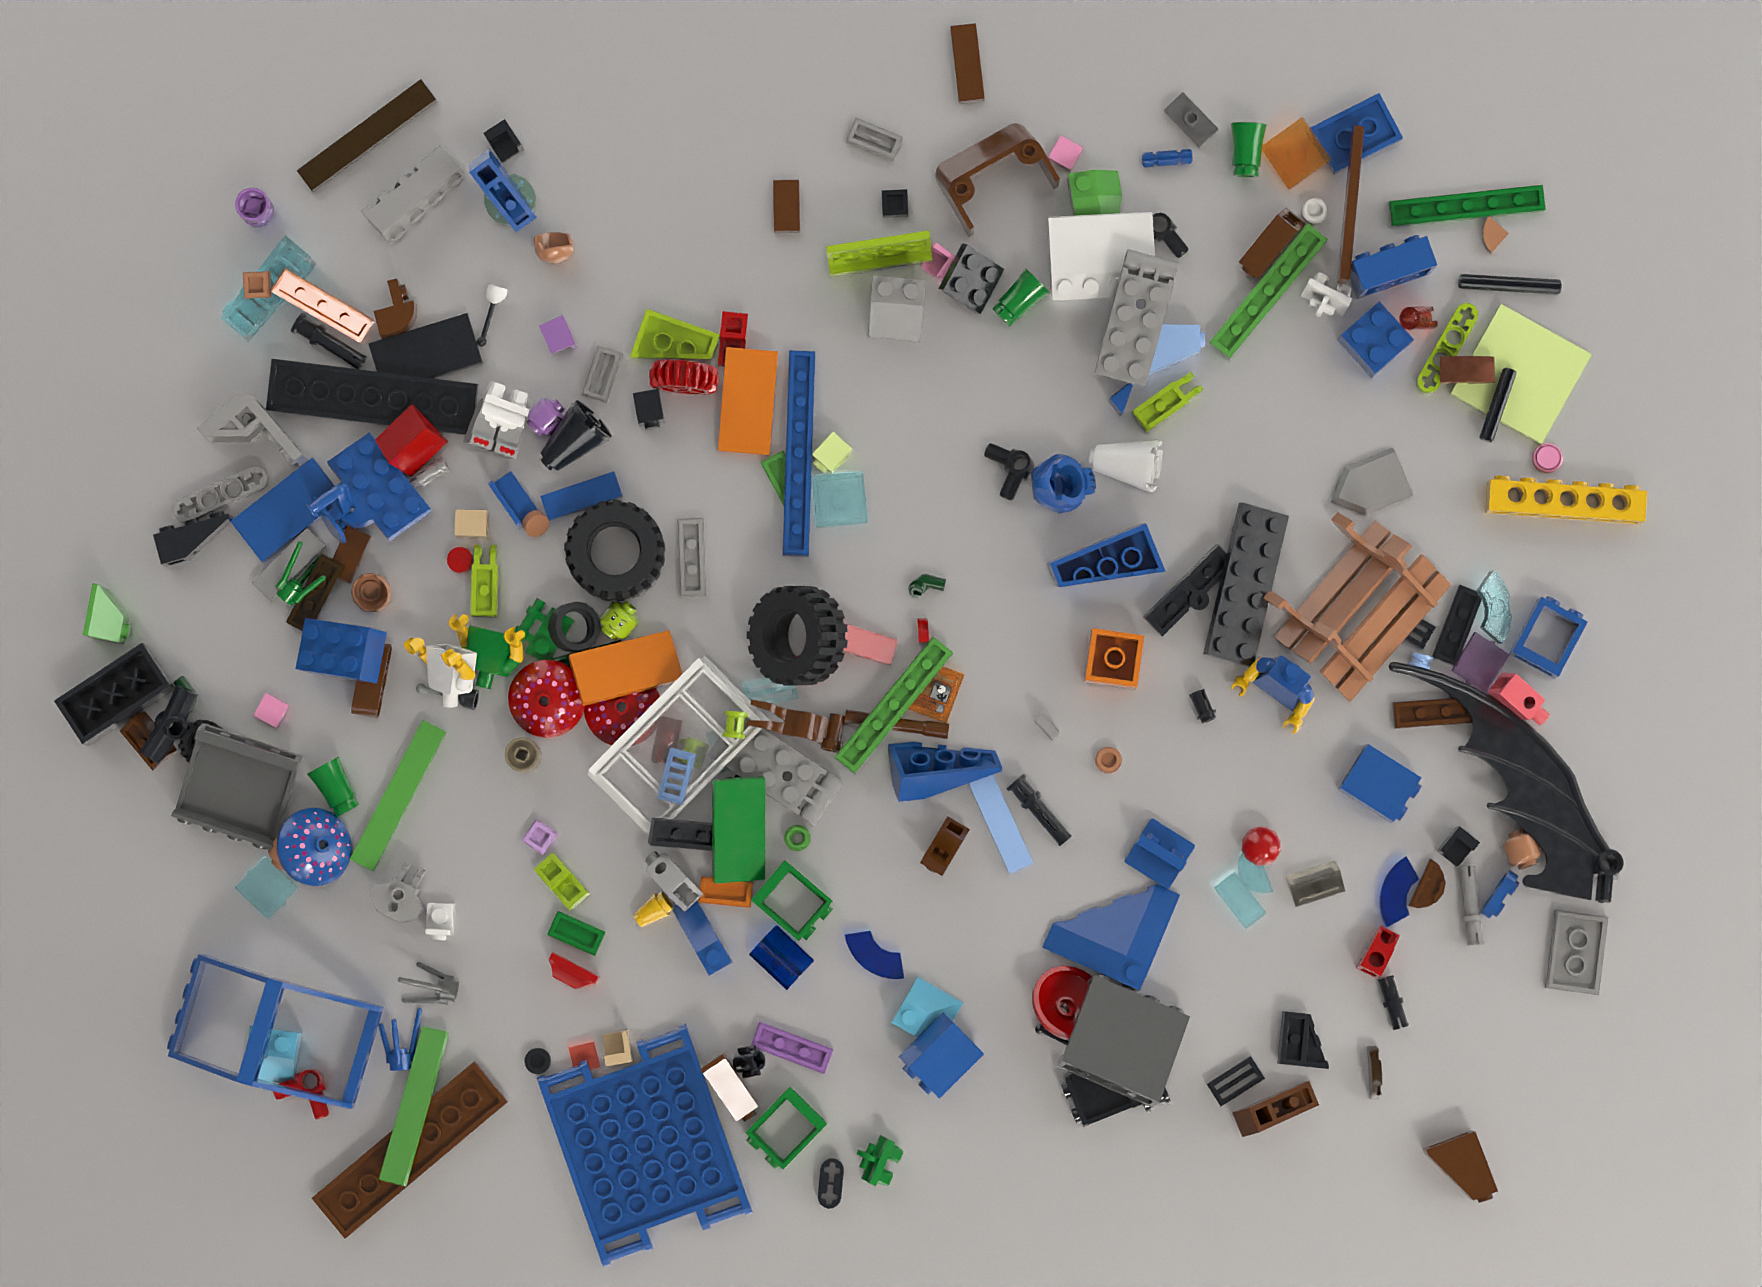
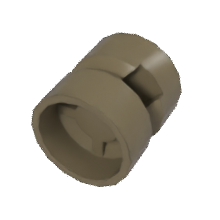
M521 737L512 740L505 750V759L512 769L520 773H529L540 765L542 753L536 743L528 738Z

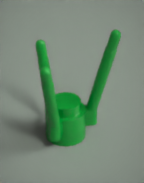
M298 541L282 578L276 584L279 588L276 594L289 605H293L295 602L298 604L304 596L326 579L322 575L302 590L304 588L302 583L311 574L320 557L318 556L298 580L291 578L289 581L287 580L303 545L302 541Z

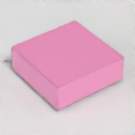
M1061 135L1048 159L1071 171L1083 147Z
M265 693L253 716L278 728L290 705Z

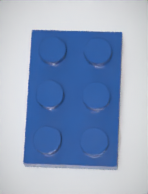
M1380 93L1310 128L1333 175L1348 168L1351 131L1354 125L1363 126L1364 128L1361 161L1403 139Z

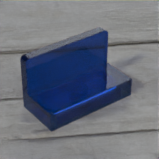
M775 926L749 953L786 990L814 962V959L779 926Z

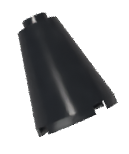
M576 400L571 404L540 452L542 455L541 462L551 471L553 469L561 470L606 443L612 437L601 419L597 420L592 415L594 412L581 401Z

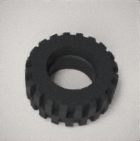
M613 499L612 502L600 501L598 505L589 506L584 509L585 512L581 516L577 515L573 520L572 528H569L566 534L568 537L564 544V551L566 552V564L571 575L584 590L602 600H617L619 602L631 597L632 599L640 596L641 592L647 591L652 587L651 584L661 574L660 570L664 566L666 550L660 528L647 511L637 507L634 503ZM609 527H622L632 532L637 538L640 548L639 557L636 564L626 573L619 575L606 574L593 563L591 545L596 535L602 530Z
M814 586L776 587L770 593H766L761 597V603H756L752 610L754 615L750 616L748 625H750V630L747 631V639L750 641L748 650L749 654H753L754 658L752 661L756 668H761L760 673L765 678H769L773 683L783 684V686L815 685L828 679L829 674H834L838 669L837 663L842 662L845 655L843 649L847 648L848 640L845 639V632H848L847 624L843 622L845 618L843 611L838 610L839 604L834 598H829L828 592L819 590ZM796 614L801 617L806 630L805 646L798 658L790 647L788 637L790 624Z

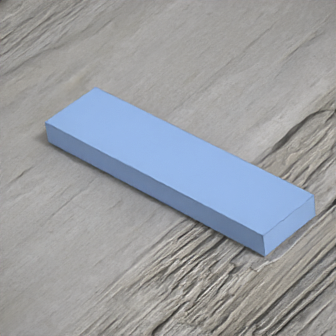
M994 775L968 783L1009 874L1033 864Z

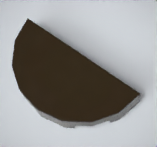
M1367 1046L1370 1099H1379L1382 1096L1381 1060H1379V1049L1377 1046Z

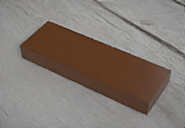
M976 23L950 26L959 103L984 101Z
M1454 698L1392 703L1394 729L1472 723L1468 712Z

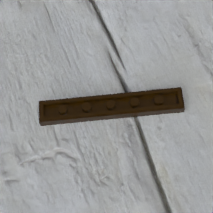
M420 79L296 171L311 191L315 192L437 102L436 98Z

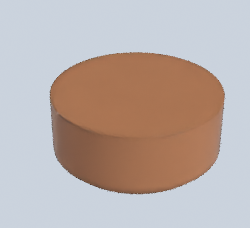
M539 510L529 512L522 521V528L530 537L541 536L549 527V519Z
M1105 747L1097 753L1095 763L1101 772L1109 774L1119 769L1122 757L1115 748Z

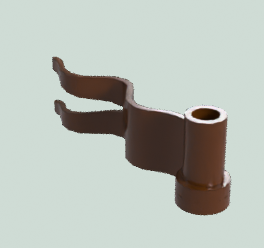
M751 699L750 705L767 710L784 720V722L747 720V726L771 730L781 735L809 739L821 743L820 749L838 753L842 748L841 736L844 726V715L830 713L829 718L814 713L786 709L773 703Z

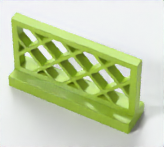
M929 230L826 246L831 277L933 261Z

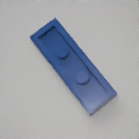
M613 471L540 497L549 521L582 511L589 506H596L600 501L605 500L609 502L613 499L621 498L623 495L616 474Z

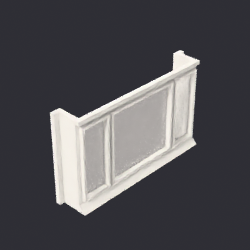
M704 655L701 659L698 658L588 769L589 773L587 775L649 835L652 817L673 819L762 729L747 726V720H771L757 707L750 705L751 701ZM725 710L748 713V717L745 718L743 734L746 735L745 739L722 737V732H725L727 716L724 714ZM670 747L697 754L683 805L657 798ZM675 757L673 762L687 765L688 760ZM671 768V772L685 775V770ZM671 777L668 779L669 783L682 786V780ZM666 787V793L680 795V791Z

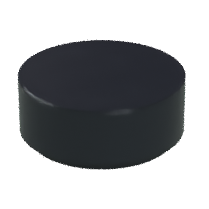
M534 1048L526 1054L524 1063L529 1072L542 1074L550 1068L551 1056L543 1048Z

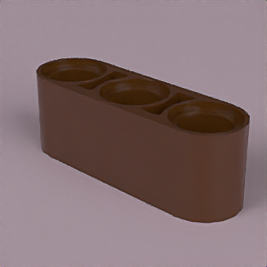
M385 643L377 684L356 681L351 707L352 714L372 718L379 717L391 659L392 644Z

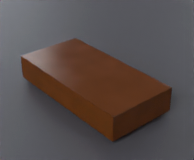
M773 180L774 233L800 232L799 180Z
M347 526L344 532L347 542L344 544L339 543L333 559L346 565L339 579L351 584L372 536Z

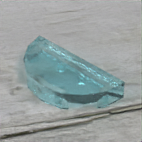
M1242 853L1237 867L1243 884L1255 892H1273L1264 866L1254 865Z

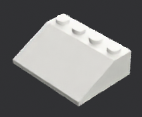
M1152 212L1048 217L1052 301L1114 298L1127 249L1155 256Z

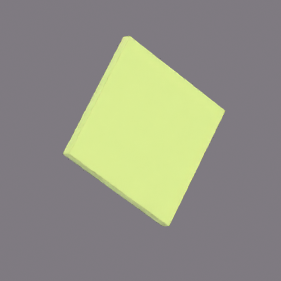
M1500 304L1472 356L1495 357V383H1456L1450 395L1487 415L1502 370L1505 367L1515 370L1517 374L1500 423L1541 445L1592 354Z

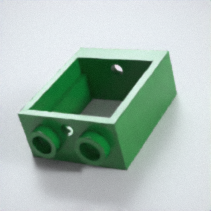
M785 860L751 899L753 903L798 941L802 937L807 940L816 930L813 925L819 917L824 920L833 910L830 906L833 901ZM788 873L792 874L823 901L821 906L799 931L795 930L764 903Z
M790 1086L745 1132L749 1136L746 1141L756 1151L761 1148L767 1154L765 1160L773 1168L777 1169L780 1167L783 1170L828 1123ZM788 1100L815 1127L783 1159L756 1131Z

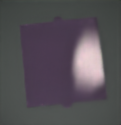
M1474 632L1451 671L1466 680L1467 684H1472L1484 693H1487L1510 654L1496 646L1495 641H1489L1477 632Z

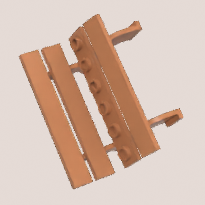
M1337 512L1331 521L1354 543L1350 550L1297 611L1285 599L1271 590L1263 598L1291 617L1274 638L1289 650L1302 638L1292 650L1294 654L1311 664L1328 644L1336 650L1335 654L1319 672L1351 702L1366 683L1374 679L1373 675L1429 610L1438 605L1437 601L1451 584L1422 554L1406 570L1407 565L1403 557L1411 549L1412 545L1397 535L1393 534L1380 548L1391 535V532L1378 522L1374 521L1360 537L1352 529L1355 523ZM1367 563V565L1361 570V572L1354 578V576L1360 571V569ZM1392 569L1396 570L1401 576L1347 640L1341 644L1342 641L1337 633ZM1354 578V580L1348 585V587L1341 593V591L1347 586V584ZM1341 593V595L1335 600V602L1328 608V606L1334 601V599ZM1328 608V610L1322 615V617L1315 623V621L1321 616V614Z

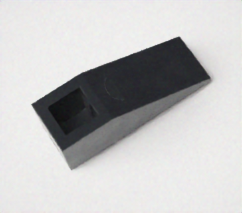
M224 511L210 514V519L200 521L199 518L185 521V526L175 528L174 525L160 528V533L153 534L161 565L168 567L193 559L231 523L230 521L233 519V516L229 513L225 514Z

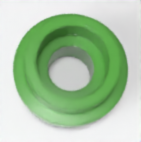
M791 826L785 833V844L793 851H802L810 843V833L804 826ZM800 833L803 839L800 843L793 842L792 837L794 834Z

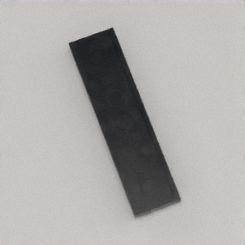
M271 359L266 410L390 425L413 404L439 432L466 435L476 408L479 384Z

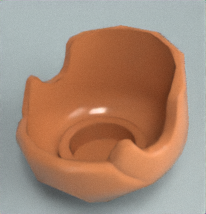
M548 232L534 237L535 253L544 262L559 264L568 260L573 253V240H571L568 233Z
M365 573L354 581L351 594L354 603L363 611L379 612L389 603L391 588L388 581L380 574Z

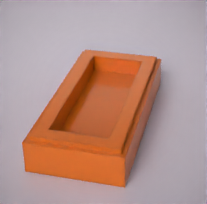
M701 876L700 890L704 894L699 898V903L751 908L753 882L714 884L712 877Z

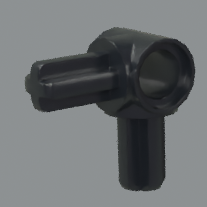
M1153 214V223L1158 218H1164L1167 221V228L1164 231L1157 232L1153 228L1154 239L1157 242L1163 240L1176 258L1185 255L1189 248L1176 233L1177 226L1166 214Z
M989 443L985 449L984 456L1005 465L1004 470L1008 473L999 494L1002 498L1012 501L1022 480H1027V477L1033 471L1034 461L1025 451L1014 448L1009 451ZM1020 458H1026V467L1021 470L1015 469V462Z

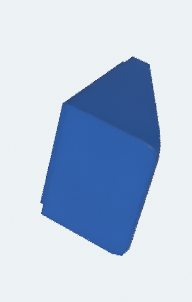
M1131 383L1126 384L1109 398L1108 402L1119 416L1123 414L1133 387Z

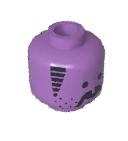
M541 398L530 409L527 424L539 436L543 434L551 436L564 416L562 412L565 408L555 398L552 401L547 398Z

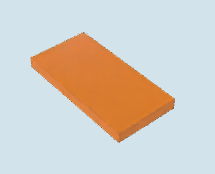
M726 347L718 451L770 455L778 351Z
M670 630L570 654L568 657L583 706L673 684L682 675Z

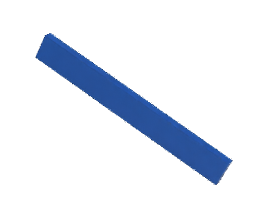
M789 350L782 556L809 557L815 351Z

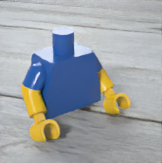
M1282 655L1274 659L1268 657L1258 658L1244 672V676L1240 675L1235 678L1231 686V690L1235 686L1242 687L1239 696H1243L1251 681L1275 700L1293 711L1294 714H1291L1283 723V728L1289 723L1294 725L1295 729L1292 734L1296 733L1302 726L1303 720L1301 717H1305L1315 698L1313 690L1309 685L1311 676L1297 664L1292 663Z

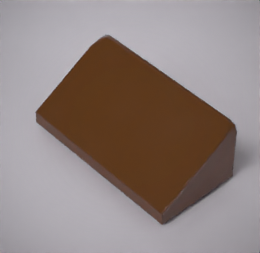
M145 711L134 715L120 732L153 771L173 755L177 749L172 744L160 764L155 763L139 752L155 729L154 721Z

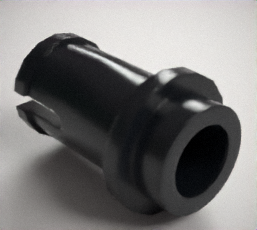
M1205 689L1198 690L1189 695L1198 714L1197 720L1204 724L1216 719V709H1212Z

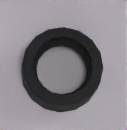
M576 601L560 605L549 618L548 632L550 639L555 646L563 651L577 652L588 649L596 643L600 635L601 624L599 616L586 603ZM569 612H578L586 621L587 633L580 642H570L563 634L561 627L562 619Z

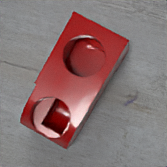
M1380 925L1356 969L1375 979L1380 978L1395 950L1394 948L1400 935Z

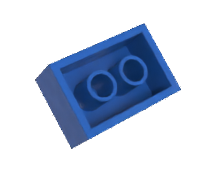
M1414 235L1404 240L1405 243L1395 247V244L1391 243L1379 248L1380 251L1371 255L1370 252H1365L1355 256V260L1351 264L1350 280L1357 299L1430 275L1436 268L1437 262L1428 237L1420 238L1419 235Z
M305 618L295 669L317 675L377 684L387 632L370 627Z

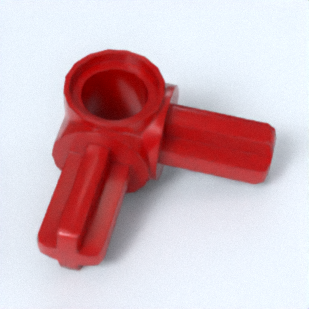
M308 1069L294 1074L295 1078L278 1084L324 1095L323 1091L326 1090L324 1076L317 1069ZM309 1073L317 1078V1084L314 1088H309L305 1084V1077ZM273 1091L276 1100L291 1096ZM309 1100L315 1119H321L330 1114L326 1103Z

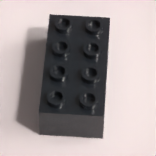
M140 643L54 700L80 742L83 745L90 746L134 715L173 691L175 686L149 646Z

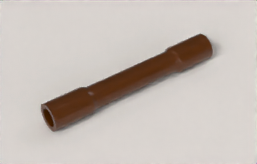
M846 710L844 725L859 727L870 713ZM900 718L891 730L947 739L949 723Z

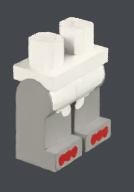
M490 382L485 394H480L478 404L463 443L488 450V452L508 459H516L518 453L517 446L525 426L526 417H528L530 409L526 408L528 394L513 390L508 402L502 399L506 386Z

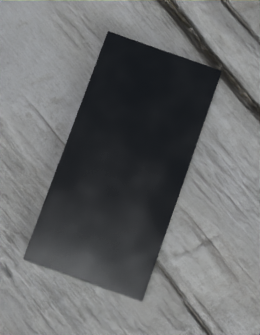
M468 313L368 343L377 372L437 378L483 363Z

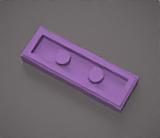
M759 1022L751 1045H756L758 1050L825 1074L833 1052L832 1048Z

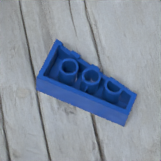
M1141 523L1047 562L1056 587L1166 572L1146 523Z

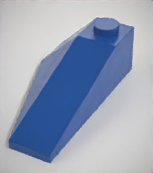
M921 742L888 744L892 786L898 802L926 799L1002 772V765L995 750L964 747L961 751L946 749L947 745L938 744V748L922 747Z

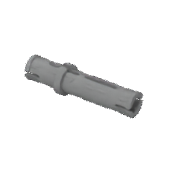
M1475 865L1459 867L1465 916L1462 918L1463 922H1466L1468 945L1485 944L1481 920H1484L1483 915H1480Z

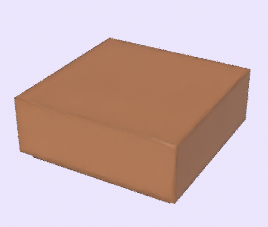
M270 271L243 272L244 299L272 297Z

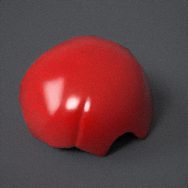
M1255 827L1250 829L1243 837L1241 851L1245 858L1256 866L1272 865L1281 852V840L1276 832L1268 827Z

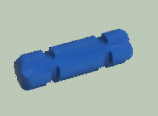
M1182 149L1180 152L1170 150L1157 151L1156 154H1153V152H1144L1142 154L1143 167H1153L1155 164L1157 166L1178 165L1180 162L1183 165L1191 164L1193 161L1191 149Z

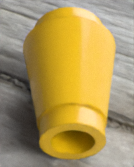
M655 893L633 916L638 925L643 927L669 916L670 911L674 907L665 893Z

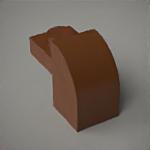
M397 278L387 281L393 306L373 311L379 335L382 339L409 331L417 318V304L414 300L405 302V300L409 299L405 284L401 285Z
M947 816L920 863L926 866L929 871L943 876L970 829Z

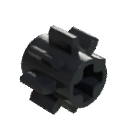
M756 1045L737 1048L738 1054L733 1057V1067L736 1072L742 1073V1078L761 1075L760 1070L765 1066L764 1054L760 1050H756Z

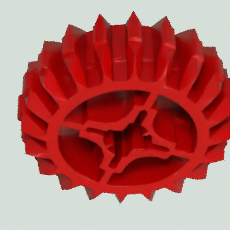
M663 359L651 363V369H649L650 386L663 392L710 395L717 391V385L719 384L718 369L705 363Z

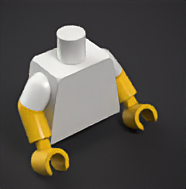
M410 637L404 642L403 646L412 655L418 652V657L427 665L429 687L443 693L442 706L457 707L458 694L470 693L472 691L477 653L449 643L423 647L425 644L422 638Z

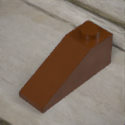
M1306 1081L1232 1113L1241 1136L1245 1137L1264 1131L1319 1106L1310 1081Z

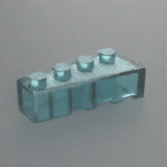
M285 235L257 272H271L272 288L284 268L304 279L317 264L304 250ZM242 287L236 299L225 306L222 311L224 314L221 318L249 342L285 299L273 292L272 297L244 299V288Z

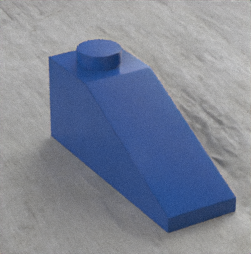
M490 149L469 163L470 175L515 232H518L537 218L505 168Z
M698 901L685 912L677 904L673 906V912L709 976L733 963Z

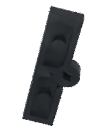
M1216 544L1143 616L1160 636L1163 637L1189 611L1190 607L1195 610H1203L1208 606L1209 596L1207 592L1221 579L1227 554L1219 545Z

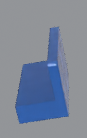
M511 471L496 482L490 481L488 483L519 529L522 528L524 517L529 512L538 510Z

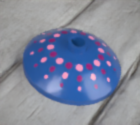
M322 808L302 809L288 817L281 826L277 837L278 859L285 872L298 883L306 886H322L332 883L344 873L349 865L352 854L350 834L341 819L332 812ZM320 840L324 843V849L319 847Z

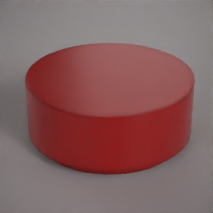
M456 547L448 553L447 564L455 573H466L472 568L474 558L468 549Z

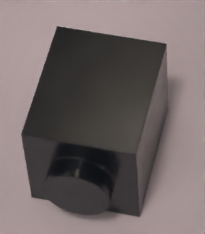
M659 389L633 393L639 427H645V430L660 428V424L665 423Z

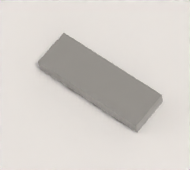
M704 518L677 519L680 597L706 596Z
M308 528L252 582L270 602L278 596L276 592L279 588L276 584L282 578L298 541H302L303 545L289 574L288 581L291 578L295 579L326 548Z

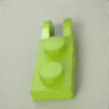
M1189 372L1176 382L1173 381L1131 412L1146 433L1189 403V400L1204 390L1199 385L1184 395L1179 389L1195 377L1192 372Z
M481 544L474 545V564H472L471 617H498L499 565H497V545L490 546V564H481Z

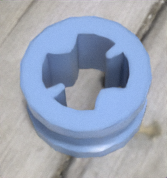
M1410 653L1412 660L1408 662L1409 665L1431 670L1429 662L1433 661V657L1420 653Z

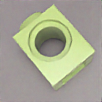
M832 432L812 454V458L815 459L813 465L823 474L828 471L832 475L852 454V448L837 434Z

